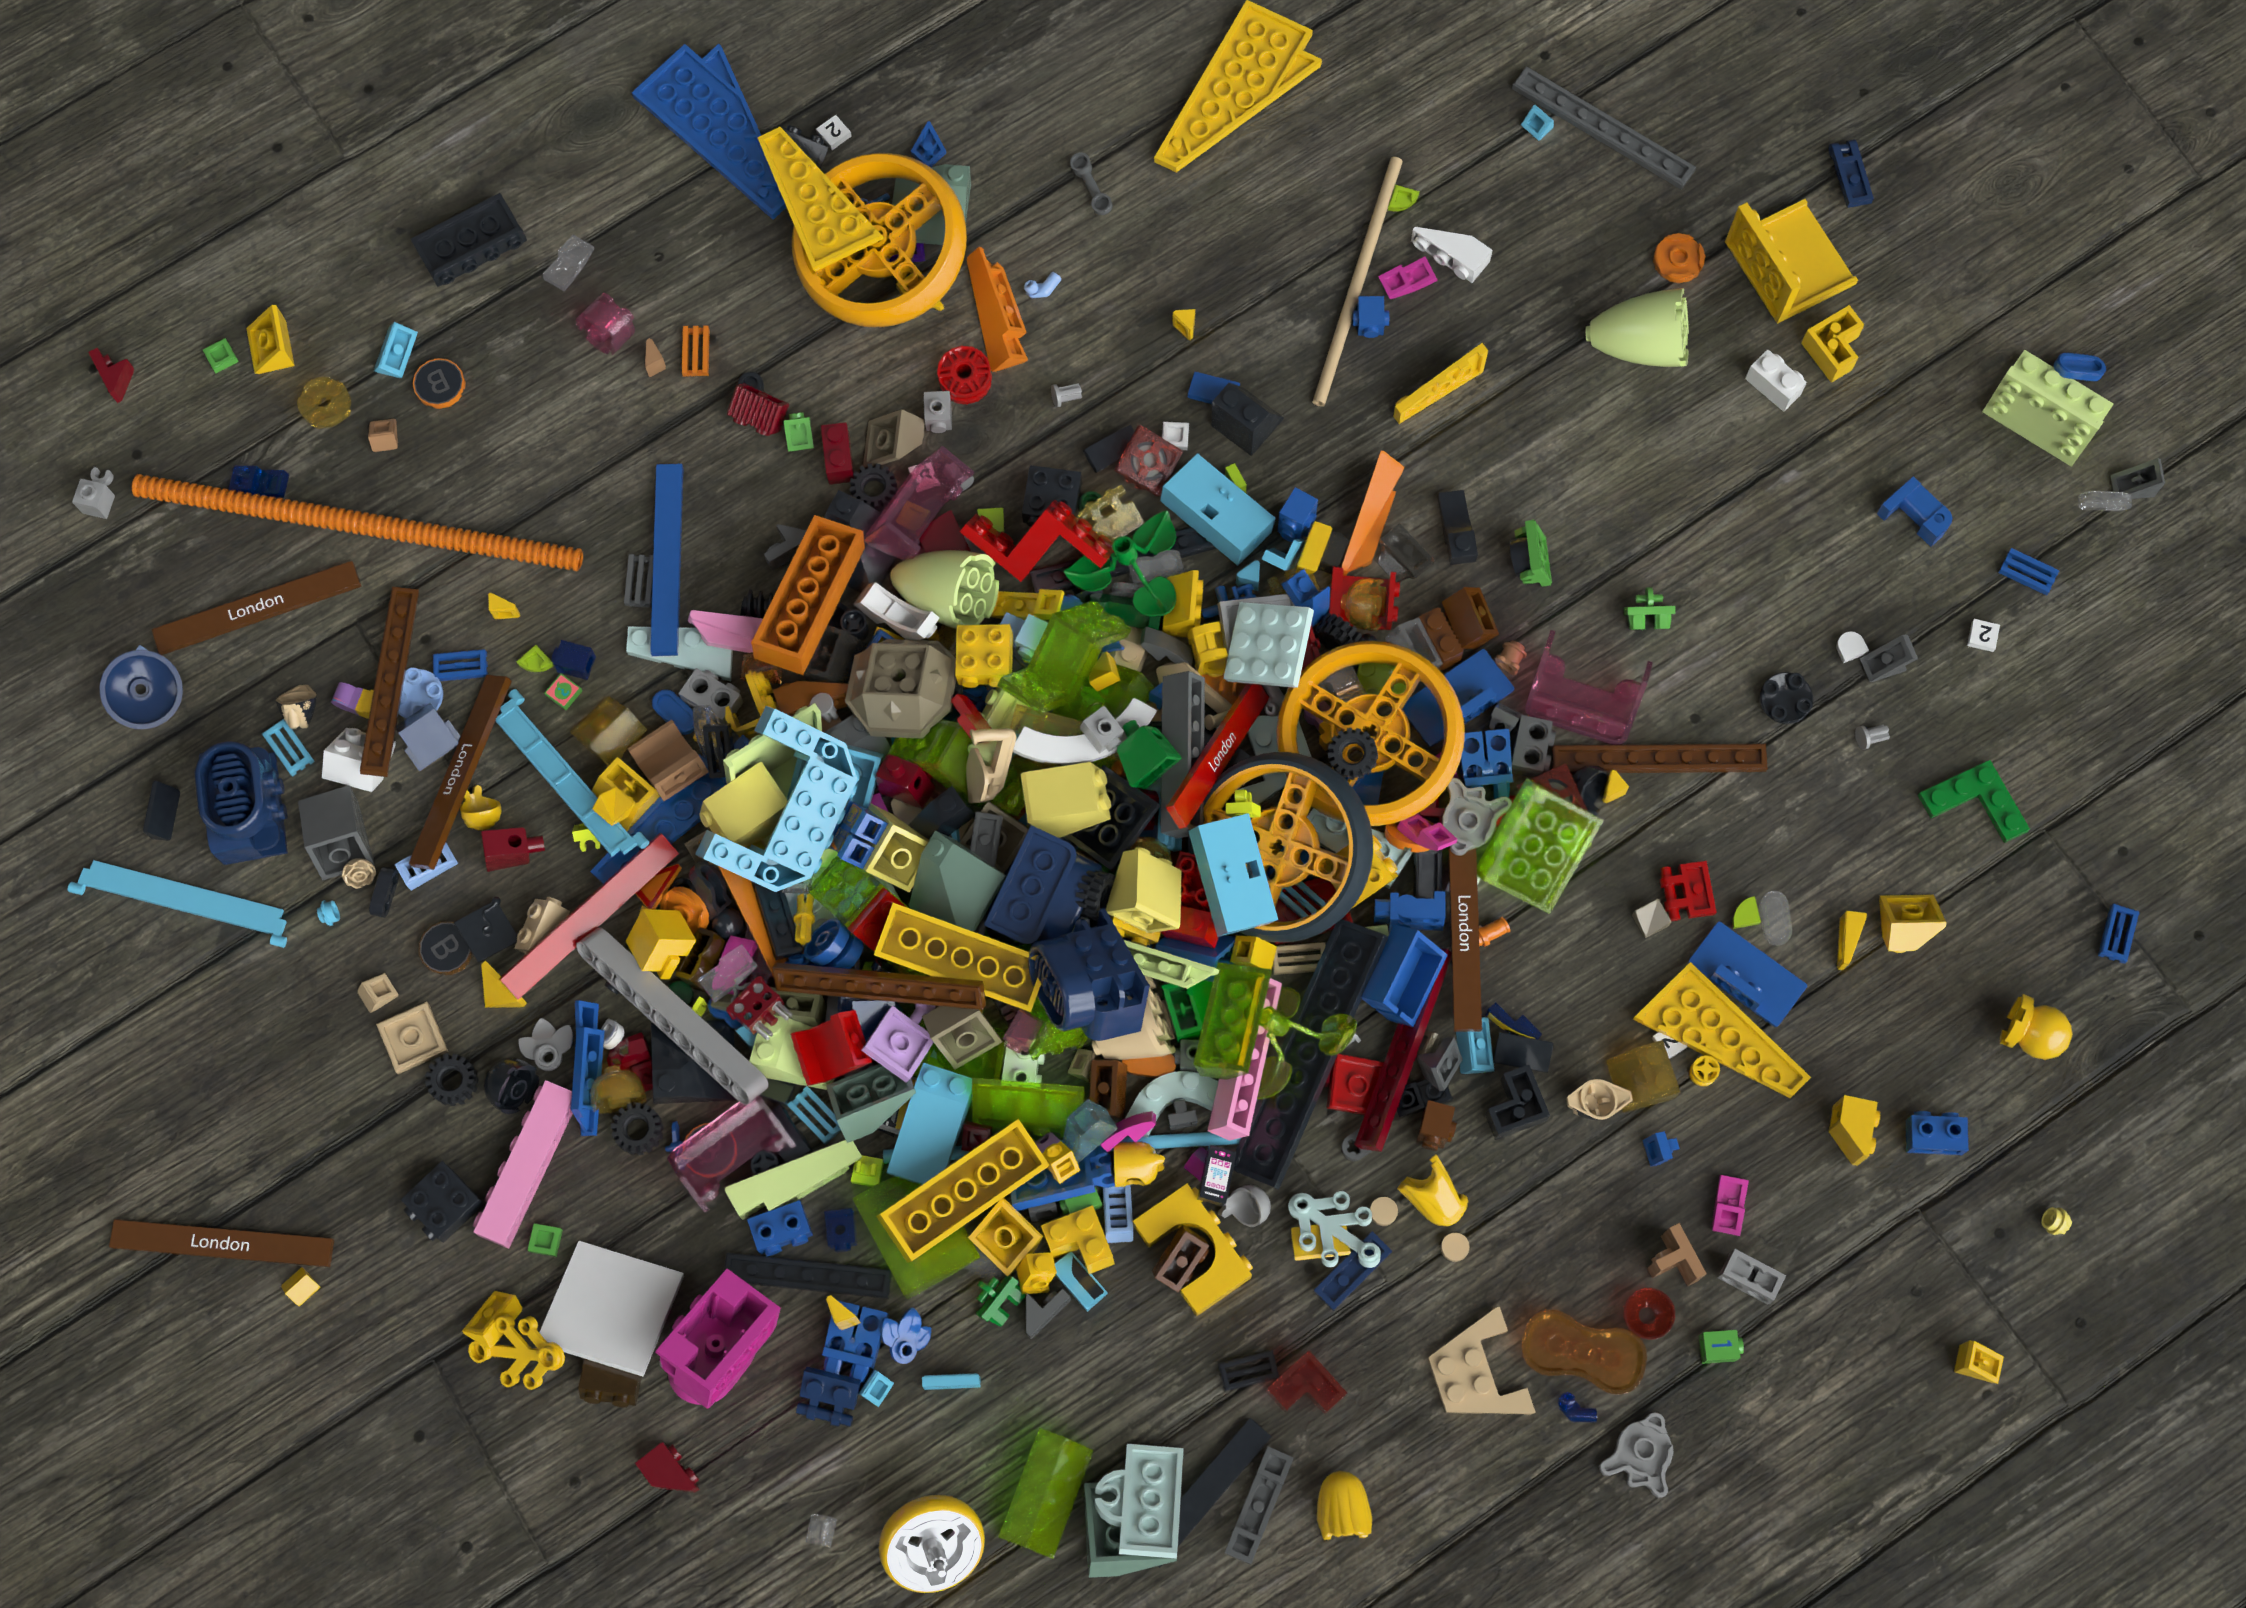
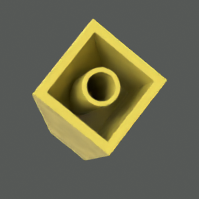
M760 762L702 802L699 816L703 825L709 827L713 833L743 847H747L773 833L788 800L764 764Z
M1086 762L1021 773L1027 820L1034 827L1060 838L1111 819L1109 812L1111 801L1105 787L1107 777L1105 772L1093 763Z
M870 804L868 809L886 821L888 825L877 845L867 841L874 847V850L863 869L910 893L914 886L921 853L929 840L893 814ZM878 824L874 827L872 835L875 833ZM864 848L861 850L859 858L863 855Z
M1136 847L1135 850L1124 851L1106 906L1107 913L1147 933L1179 929L1181 918V870L1172 866V862L1167 859L1156 858L1150 855L1151 852L1147 849Z

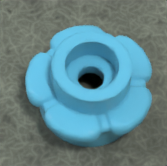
M323 900L320 907L317 908L319 920L321 923L333 926L334 922L340 920L338 907L333 900L329 902Z

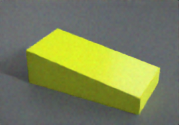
M699 996L692 1010L702 1017L708 1005Z

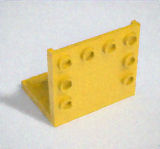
M1806 199L1761 221L1757 211L1751 209L1748 203L1738 206L1725 240L1728 248L1777 324L1856 285L1858 281L1856 276L1853 277L1808 208Z

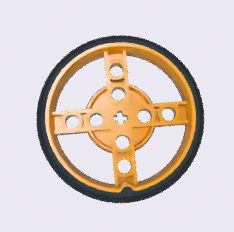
M1291 752L1263 753L1238 762L1218 777L1204 799L1203 824L1232 818L1226 814V811L1222 810L1225 803L1235 790L1253 778L1269 773H1289L1278 807L1261 811V817L1251 819L1253 830L1257 831L1260 835V841L1257 845L1274 906L1276 907L1282 888L1298 884L1309 874L1340 886L1323 907L1307 917L1286 922L1274 921L1267 925L1239 932L1269 942H1294L1308 939L1329 929L1340 921L1355 905L1365 888L1372 866V829L1360 797L1345 778L1323 762L1302 754ZM1318 785L1332 797L1343 815L1349 839L1348 858L1320 848L1318 833L1314 825L1307 818ZM1297 789L1302 792V800L1299 803L1295 802L1293 797ZM1288 814L1293 818V825L1290 829L1285 826L1284 822ZM1189 836L1188 853L1195 854ZM1277 843H1282L1284 851L1279 852L1280 849L1276 848ZM1304 849L1309 854V860L1306 864L1300 859V853ZM1328 859L1332 860L1334 864V869L1330 874L1324 867ZM1269 866H1272L1276 872L1272 880L1267 876Z

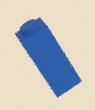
M1220 936L1215 948L1164 937L1156 943L1154 949L1220 970L1217 975L1204 979L1216 982L1234 965L1230 960L1236 937Z

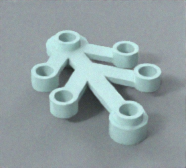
M1344 1191L1336 1192L1333 1197L1313 1199L1309 1194L1299 1193L1290 1199L1288 1205L1289 1212L1292 1217L1299 1220L1301 1233L1299 1237L1300 1248L1304 1251H1312L1316 1246V1237L1311 1233L1310 1220H1312L1320 1227L1323 1247L1321 1258L1322 1263L1326 1267H1334L1338 1263V1252L1334 1249L1332 1235L1358 1253V1260L1362 1266L1372 1268L1380 1262L1381 1253L1376 1244L1364 1243L1341 1227L1355 1224L1360 1226L1369 1225L1372 1221V1212L1369 1208L1360 1207L1355 1213L1325 1216L1319 1212V1210L1336 1208L1337 1210L1347 1209L1350 1204V1198ZM1338 1198H1344L1346 1202L1344 1204H1339L1336 1200ZM1299 1203H1306L1307 1207L1301 1209L1297 1205ZM1365 1213L1369 1217L1363 1220L1359 1218V1215ZM1308 1238L1313 1242L1310 1245H1305L1303 1240ZM1366 1250H1373L1374 1254L1367 1256L1364 1252ZM1332 1254L1335 1259L1328 1261L1325 1259V1256Z

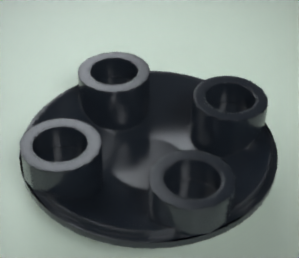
M1782 672L1771 676L1763 684L1760 691V703L1763 711L1772 720L1782 724H1792L1801 721L1808 715L1813 706V693L1801 674Z

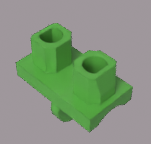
M1646 587L1645 595H1636V603H1645V607H1624V615H1628V624L1631 630L1645 629V615L1654 614V629H1669L1671 614H1675V606H1653L1654 602H1663V595H1654L1653 588Z

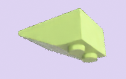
M774 1015L778 1019L774 1026L767 1022L764 1024L773 1033V1036H769L770 1039L766 1040L757 1032L749 1062L766 1078L807 1086L790 1034L809 1030L813 1027L790 1018L785 1020L781 1016ZM834 1079L809 1087L827 1090L826 1086L834 1083Z

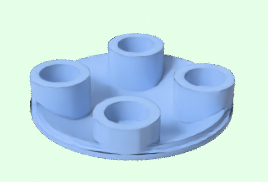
M409 668L405 673L399 715L407 719L429 703L437 711L443 700L441 682L433 673L427 670Z

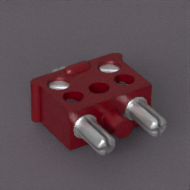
M757 976L751 983H746L743 986L736 985L732 989L734 995L731 998V1004L726 1009L732 1020L736 1019L753 1035L758 1032L766 1040H769V1036L772 1037L773 1033L764 1024L767 1022L774 1026L778 1021L774 1016L776 1012L785 1020H789V1017H792V1013L783 1006L785 1003L781 997L766 984L762 976Z

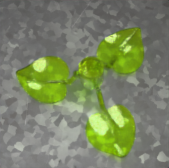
M1281 987L1277 1009L1267 1006L1260 1011L1257 1018L1258 1024L1268 1031L1266 1037L1271 1040L1278 1054V1058L1271 1056L1265 1059L1257 1099H1265L1278 1094L1285 1088L1292 1074V1065L1288 1062H1283L1285 1056L1275 1036L1285 1035L1290 1026L1321 1039L1319 1049L1324 1054L1336 1055L1342 1052L1352 1040L1356 1032L1357 1021L1346 1014L1330 1016L1323 1022L1322 1033L1314 1032L1296 1024L1289 1019L1299 1009L1300 995L1292 988Z

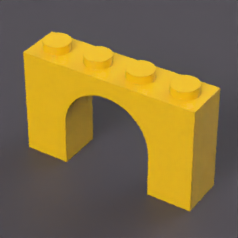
M1187 1183L1133 1221V1226L1148 1248L1174 1230L1179 1229L1182 1224L1186 1227L1198 1229L1210 1238L1215 1249V1259L1212 1266L1199 1278L1181 1289V1295L1194 1314L1198 1316L1250 1280L1252 1277L1250 1270L1253 1267L1244 1255L1239 1257L1234 1247L1237 1245L1228 1232L1223 1234L1217 1226L1221 1222L1213 1210L1207 1211L1202 1204L1203 1201L1197 1200L1199 1190L1196 1187L1191 1189Z

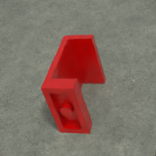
M1333 567L1329 613L1342 617L1343 621H1348L1349 625L1355 628L1391 630L1392 622H1397L1398 606H1394V597H1399L1400 582L1395 581L1396 572H1391L1389 579L1345 576L1343 575L1344 568Z
M856 1010L830 1016L831 1020L809 1030L790 1034L807 1086L825 1083L872 1063L871 1057L861 1051L866 1041Z

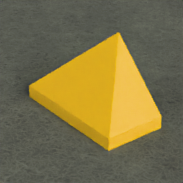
M486 961L481 964L485 1008L524 1007L527 1004L522 997L517 1000L500 982L499 978L501 976Z

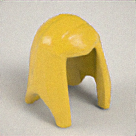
M1435 1154L1430 1158L1433 1169L1427 1179L1418 1180L1406 1177L1397 1189L1430 1222L1439 1226H1451L1464 1215L1468 1206V1199L1464 1194H1458L1448 1172Z
M1345 1471L1333 1472L1326 1477L1321 1485L1317 1503V1522L1324 1540H1331L1332 1535L1340 1537L1342 1535L1352 1536L1355 1534L1359 1538H1366L1368 1534H1371L1372 1514L1367 1494L1359 1478L1352 1473Z

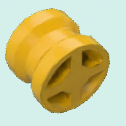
M1708 1055L1700 1056L1691 1065L1689 1076L1696 1085L1708 1086L1719 1076L1720 1066L1713 1057Z

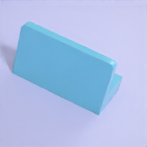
M1295 539L1287 554L1275 548L1267 549L1262 560L1285 571L1294 569L1306 540Z

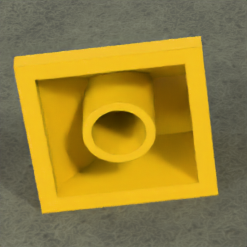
M1934 895L1880 896L1879 898L1882 937L1888 951L1896 953L1916 951L1946 927V920Z

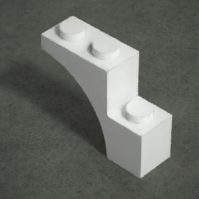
M876 582L868 584L853 604L876 624L885 622L907 640L925 639V637L928 639L937 629L935 624L939 617L932 611H924L907 604Z

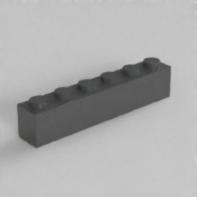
M1190 671L1163 676L1161 691L1162 734L1181 755L1182 759L1161 776L1160 826L1162 834L1177 839L1189 837L1188 831L1203 825L1204 801L1188 826L1181 829L1178 828L1166 809L1171 798L1204 750L1205 677Z

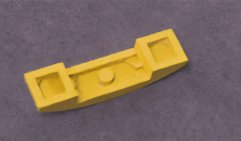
M1040 589L1039 593L998 591L996 605L990 617L1003 619L1006 612L1023 620H1026L1028 614L1041 620L1053 619L1059 616L1065 592L1063 590Z

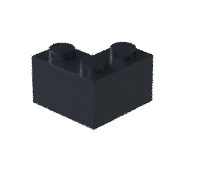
M1530 1065L1504 1073L1500 1081L1508 1102L1488 1108L1485 1114L1495 1140L1544 1123L1550 1117Z

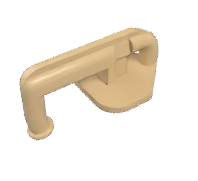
M1185 662L1166 663L1156 670L1159 684L1163 682V676L1190 671L1200 675ZM1205 683V703L1218 714L1214 716L1207 715L1204 719L1206 729L1213 730L1219 727L1232 704Z
M1012 729L970 730L971 740L974 745L984 741H997L991 766H985L978 748L970 749L966 764L969 803L988 802L995 798L1004 787L1016 742V733Z

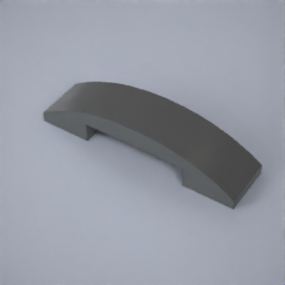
M1267 1447L1224 1554L1247 1564H1252L1294 1457Z

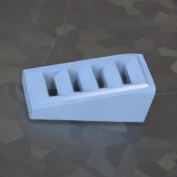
M446 842L442 853L447 861L442 863L439 858L434 870L426 869V871L422 872L420 868H414L408 864L411 856L395 864L405 884L411 891L458 864ZM410 868H413L416 873L413 877L408 871Z
M1115 1185L1109 1188L1103 1187L1105 1237L1107 1242H1132L1133 1219L1130 1185L1125 1187H1115ZM1125 1194V1198H1109V1195ZM1126 1205V1208L1110 1209V1206ZM1110 1217H1126V1219L1110 1220Z

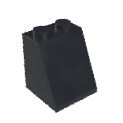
M1228 383L1212 401L1211 426L1250 456L1257 451L1284 419L1283 416L1244 387Z

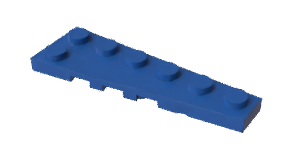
M699 754L701 760L703 761L704 765L708 770L707 760ZM708 772L666 801L659 797L627 833L633 837L636 833L641 832L649 842L661 833L672 844L701 821L699 814L702 802L727 785L726 778H710ZM637 845L625 855L621 850L614 856L607 853L590 872L604 884L633 858L641 848Z

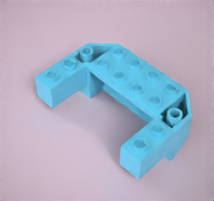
M766 706L754 731L796 750L794 757L806 762L765 850L752 844L748 849L706 830L695 855L777 892L808 880L812 877L813 873L818 872L822 864V859L820 858L824 850L828 849L833 841L834 835L832 833L836 824H840L844 818L845 805L855 795L857 785L855 784L858 778L846 743L777 709Z

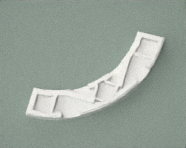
M1133 698L1129 706L1115 720L1121 728L1131 720H1136L1139 727L1148 726L1157 710ZM1024 726L1015 742L1013 752L1037 762L1073 765L1093 762L1117 752V747L1110 752L1105 749L1099 754L1085 734L1066 737L1053 736ZM1125 733L1120 738L1122 742L1127 739Z

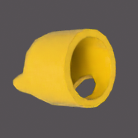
M1119 1142L1113 1147L1115 1187H1125L1131 1184L1148 1185L1156 1179L1157 1173L1165 1168L1163 1164L1165 1161L1164 1156L1158 1155L1155 1149L1148 1143Z

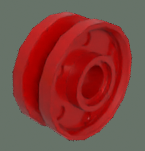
M971 346L955 347L946 352L938 363L937 376L941 391H950L951 401L958 404H971L978 402L986 396L991 387L992 374L988 358L982 351ZM962 372H968L971 374L967 378L959 377V374H961Z

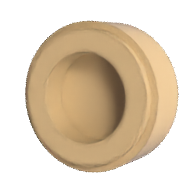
M1388 1197L1377 1198L1370 1207L1372 1221L1380 1226L1392 1224L1398 1214L1396 1203Z
M1460 1233L1448 1234L1441 1243L1443 1256L1452 1262L1463 1260L1470 1248L1467 1238Z

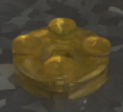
M318 377L309 381L303 387L304 391L301 397H298L297 403L301 415L316 429L333 427L350 416L351 397L349 392L340 381L331 380L330 377ZM322 398L331 400L326 407H319L318 405L322 403Z

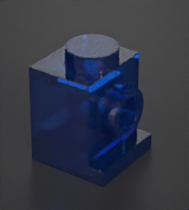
M853 1209L824 1211L828 1247L830 1249L834 1248L835 1252H846L851 1250V1246H858L855 1212ZM840 1225L844 1226L845 1232L841 1235L836 1234V1228Z

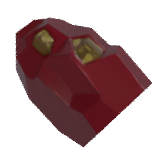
M642 1032L621 1041L609 1051L607 1057L609 1068L616 1071L630 1070L633 1066L652 1060L649 1046Z

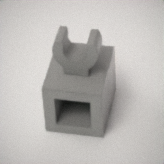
M94 467L90 474L92 481L80 479L72 503L82 514L107 519L115 495L107 487L113 481V474L110 470H107L105 476L99 478L100 471Z

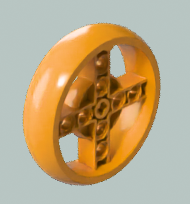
M872 153L857 156L840 163L826 172L825 175L849 200H854L853 205L865 218H869L868 221L880 232L884 239L815 272L794 226L792 233V255L798 277L806 292L817 305L829 314L847 323L864 327L894 326L915 319L927 312L944 297L955 282L966 251L967 232L964 213L951 186L940 174L921 161L892 153ZM882 178L906 179L920 185L896 206L885 202H874L865 205L853 190V188L860 184ZM923 204L920 210L914 211L917 205ZM942 209L945 221L943 247L932 270L924 277L911 261L916 249V230ZM904 220L901 226L894 227L896 222ZM864 253L861 259L855 260L857 254ZM893 255H899L897 260L889 262ZM844 269L840 276H835L838 270ZM914 273L911 279L904 280L907 274ZM862 274L874 278H884L893 275L907 292L892 300L879 303H856L838 296L840 292Z
M1360 641L1327 651L1301 671L1298 688L1289 687L1282 702L1276 730L1278 752L1299 754L1297 725L1303 708L1331 725L1330 739L1339 735L1338 732L1341 730L1343 732L1347 731V728H1352V730L1359 728L1362 732L1375 729L1376 736L1370 737L1375 741L1378 759L1376 760L1375 768L1371 769V773L1384 771L1393 765H1397L1423 781L1414 791L1395 801L1377 805H1364L1371 826H1382L1400 822L1427 808L1443 793L1459 766L1464 748L1465 727L1458 697L1447 678L1435 665L1417 652L1398 644L1382 641ZM1380 663L1396 667L1378 695H1360L1344 702L1318 686L1335 672L1357 664ZM1420 681L1431 691L1442 714L1444 742L1440 758L1435 757L1410 741V724L1402 709ZM1397 683H1402L1406 686V690L1401 694H1396L1391 690ZM1324 700L1330 701L1332 706L1328 711L1323 712L1318 709L1320 702ZM1383 705L1392 708L1391 713L1385 717L1377 714L1378 709ZM1343 715H1353L1355 717L1354 722L1350 725H1343L1340 722ZM1398 742L1400 749L1397 752L1390 753L1386 750L1388 743ZM1357 744L1346 746L1342 753L1343 759L1351 764L1358 763L1359 761H1351L1349 754L1354 750H1359L1364 755L1362 747ZM1414 755L1423 758V763L1418 767H1413L1408 763L1409 759ZM1356 777L1355 780L1348 778L1347 782L1353 787L1359 777ZM1318 785L1311 806L1320 813L1345 823L1337 804ZM1297 789L1296 792L1302 797V792Z

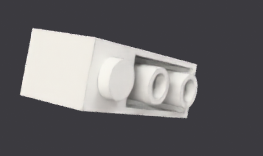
M1415 227L1412 232L1411 241L1417 249L1432 255L1437 263L1448 266L1463 280L1466 279L1473 283L1490 262L1492 249L1473 236Z

